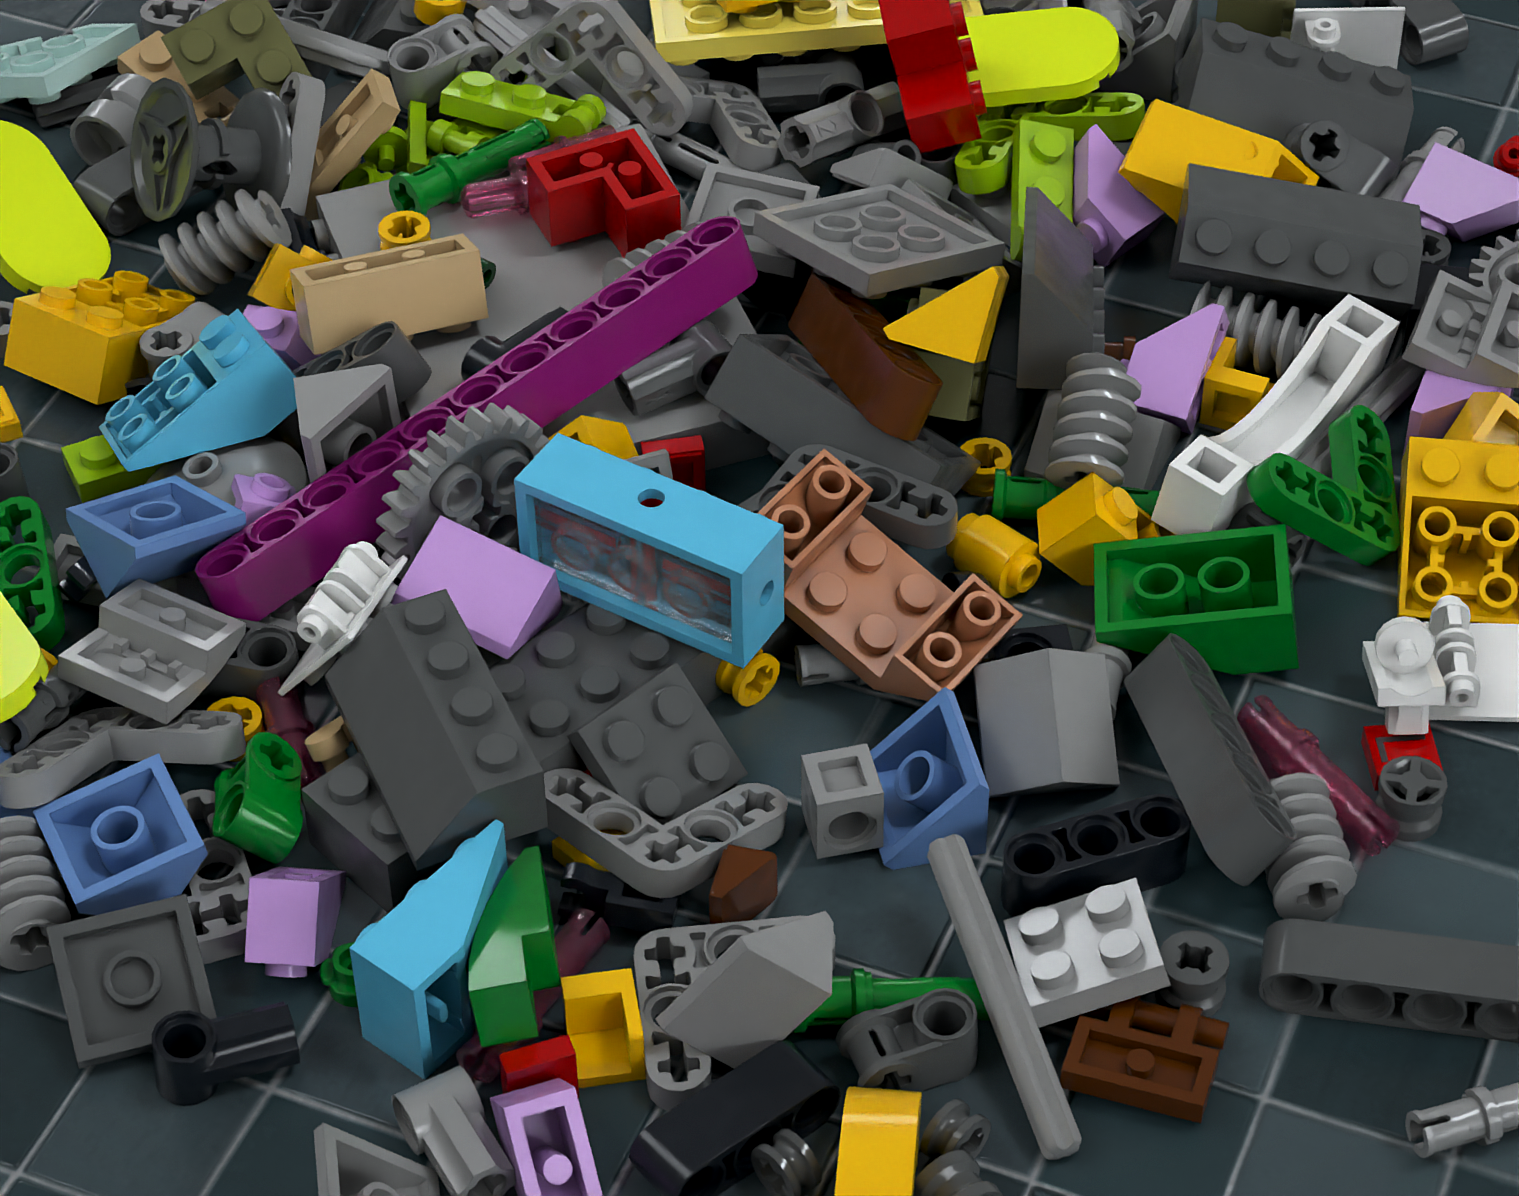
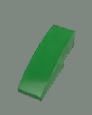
M539 846L525 848L504 873L487 901L475 930L469 958V996L481 1047L539 1037L533 991L561 986L551 901Z

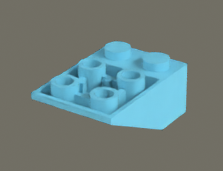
M238 308L229 316L221 315L212 320L200 333L199 342L182 356L174 355L165 360L154 372L151 383L137 395H127L109 409L105 417L106 421L99 426V429L128 472L266 436L297 409L293 378L297 376Z
M497 819L491 822L476 837L463 841L451 859L427 880H421L414 884L401 903L378 923H372L364 928L355 943L349 947L362 1037L424 1080L473 1036L476 1028L469 996L470 953L475 930L486 903L504 873L508 870L504 823Z

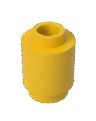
M969 513L958 521L954 540L946 545L947 555L954 559L955 567L958 570L982 574L990 581L992 589L1004 598H1010L1019 592L1028 591L1035 584L1041 573L1042 563L1040 561L1039 545L990 515L978 516L975 513Z

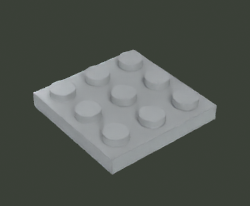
M892 184L756 211L754 216L753 234L776 246L778 253L795 257L813 267V271L816 274L833 278L850 287L854 295L866 299L884 298L887 292L907 287H930L933 281L949 277L969 278L975 276L979 270L1003 265L1005 242Z

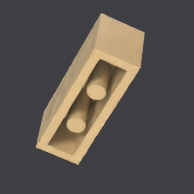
M464 234L289 269L300 337L314 355H322L383 322H395L411 341L416 333L435 329L442 333L459 332L468 329L472 321L489 318L480 250Z

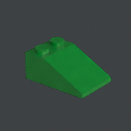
M1286 524L1093 544L1095 635L1097 642L1150 654L1170 633H1173L1194 647L1212 670L1238 675L1299 669L1293 582Z

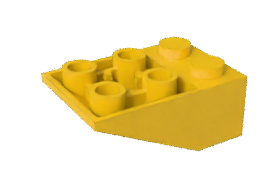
M1158 99L1150 103L1118 170V173L1129 181L1137 191L1149 198L1170 216L1176 224H1178L1186 170L1189 163L1316 186L1319 180V176L1279 141Z
M116 271L114 277L101 280L84 278L78 280L77 285L64 288L54 286L43 287L40 293L14 298L4 366L96 405L122 399L127 396L125 383L136 378H144L149 373L147 359L141 355L139 340L141 335L148 329L161 325L183 312L189 305L195 303V297L184 291L174 289L162 290L148 284L149 278L133 271Z
M1410 436L1401 465L1398 512L1400 546L1398 547L1397 617L1407 616L1418 620L1430 621L1431 611L1436 606L1437 601L1443 596L1454 595L1468 605L1471 614L1470 623L1519 624V445Z

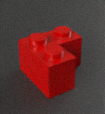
M878 0L886 42L898 80L906 124L911 140L919 148L920 153L981 139L977 116L987 114V108L980 80L969 81L968 73L977 71L978 66L971 37L959 38L969 35L961 1L950 4V0Z
M634 128L526 158L530 215L551 247L574 242L581 238L606 231L622 257L625 258L626 253L637 248L644 249L646 244L656 239L664 240L666 235L676 230H681L680 193Z

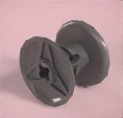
M164 77L151 84L140 101L133 123L130 146L131 180L136 200L146 217L161 222L175 216L187 201L194 181L205 190H214L223 184L227 203L235 211L238 210L234 195L239 189H244L254 200L258 198L259 190H263L271 195L278 206L281 207L289 184L292 163L291 128L285 106L274 91L258 87L244 94L232 110L226 127L221 120L216 118H207L198 124L193 102L180 83ZM209 165L217 172L215 174L205 173L203 167Z

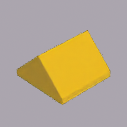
M992 266L887 325L883 330L888 339L973 364L985 361L1009 281V275L1004 266Z

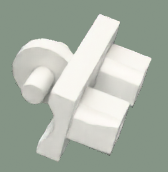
M1402 616L1393 618L1382 625L1376 634L1375 641H1363L1362 660L1377 706L1385 708V726L1388 734L1392 735L1428 733L1429 706L1445 705L1446 686L1433 654L1434 642L1432 634L1425 623L1413 617Z

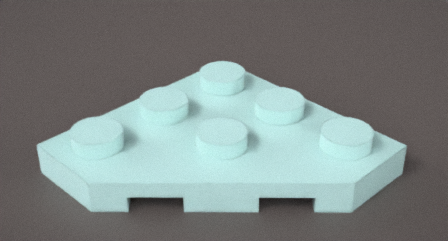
M90 24L73 28V34L54 37L44 42L41 37H35L0 46V103H5L15 98H28L30 104L36 105L59 99L61 97V90L68 86L90 81L92 79V72L99 68L116 65L117 56L141 42L137 24Z

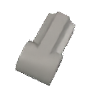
M460 1065L391 1096L393 1111L406 1142L416 1155L425 1152L451 1196H503L508 1189L516 1184L515 1169L487 1126L484 1108L470 1076Z

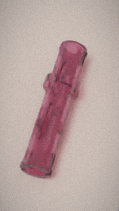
M1259 695L1254 698L1255 703L1261 708L1260 712L1250 702L1245 704L1240 710L1237 720L1243 731L1271 757V762L1273 763L1271 767L1281 777L1295 773H1310L1323 778L1330 791L1329 799L1332 801L1337 812L1336 820L1362 846L1363 851L1367 855L1375 856L1381 853V848L1375 843L1376 839L1386 849L1394 842L1400 831L1399 823L1395 819L1390 818L1319 749L1320 745L1318 742L1320 741L1310 730L1296 727L1266 695Z
M584 908L576 909L570 915L569 921L555 936L560 977L577 975L599 948L606 944L610 938L609 927L601 917L585 936L582 935L585 925L595 914L591 910ZM561 986L533 991L538 1033L543 1026L541 1018L562 994ZM477 1030L467 1043L458 1049L456 1054L457 1061L468 1072L482 1054H487L482 1061V1066L477 1070L473 1078L484 1083L492 1082L500 1070L499 1055L517 1049L521 1043H530L534 1038L481 1047Z

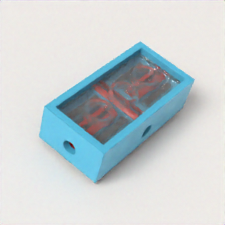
M557 433L514 479L520 553L555 569L561 591L743 669L784 621L783 524L560 433Z

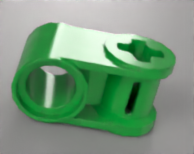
M269 732L257 733L248 741L245 756L235 767L223 770L216 777L214 783L215 814L211 827L212 834L272 864L280 863L290 853L299 837L303 823V813L300 810L302 763L295 749L287 741Z

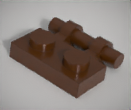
M1141 995L1084 1013L1085 1016L1079 1015L1061 1069L1060 1084L1062 1088L1201 1124L1218 1068L1220 1050L1217 1049L1223 1050L1225 1047L1230 1022L1203 1016V1008L1182 1003L1178 1010L1142 1001Z

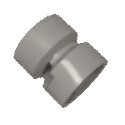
M133 73L119 75L102 92L97 100L93 101L71 124L70 138L73 147L81 159L90 167L131 144L133 123L140 101L153 83L151 80Z

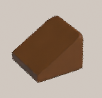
M728 844L727 849L723 850L709 893L710 924L752 920L775 900L778 894L776 854L769 851Z

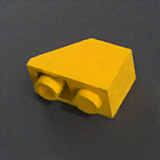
M1093 471L1037 509L1039 554L1082 586H1094V543L1175 535L1153 522L1151 516L1138 507L1123 488L1111 486Z

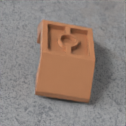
M824 448L758 512V514L784 525V614L874 690L929 701L944 687L954 691L972 672L975 666L1020 621L1023 614L974 573L955 592L951 591L861 515L873 489Z

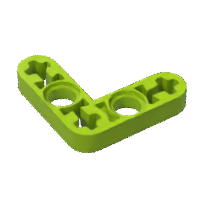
M1091 92L1072 99L987 107V114H983L978 120L982 138L965 142L955 157L954 163L958 187L967 194L978 195L997 191L1008 183L1012 176L1013 130L1020 119L1074 129V141H1080L1087 130L1095 124L1111 141L1128 140L1135 137L1146 114L1144 99L1135 93Z

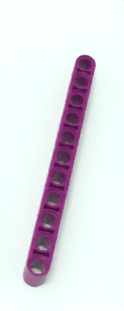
M719 216L697 225L207 552L196 564L195 572L213 609L234 618L258 622L325 577L346 546L360 541L370 544L376 542V539L386 531L376 523V518L391 510V507L382 500V496L388 492L398 490L401 484L392 476L393 473L398 470L410 469L413 464L408 455L410 449L423 452L428 447L427 432L432 430L439 436L443 435L449 416L452 415L463 423L469 407L474 406L484 413L489 403H494L502 410L507 405L513 407L543 428L620 376L621 373L642 361L755 283L758 272L740 220L732 216Z

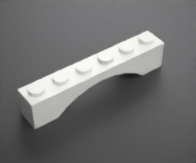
M1348 294L1319 322L1285 373L1250 413L1220 435L1211 437L1199 435L1169 464L1151 520L1175 535L1226 530L1235 514L1246 504L1254 502L1246 483L1249 472L1274 453H1283L1297 459L1329 427L1330 423L1339 417L1381 374L1400 322Z

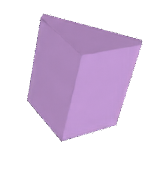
M441 515L395 591L391 603L395 605L446 589L475 644L505 659L511 657L560 613L563 604L555 569Z

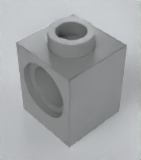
M868 744L801 755V806L817 859L883 847L884 791Z

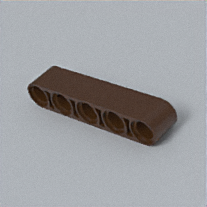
M812 271L789 320L788 327L869 423L896 438L916 441L942 388V380L910 345L888 339L883 328L890 323L868 299L854 295L851 292V288L841 282L818 275Z

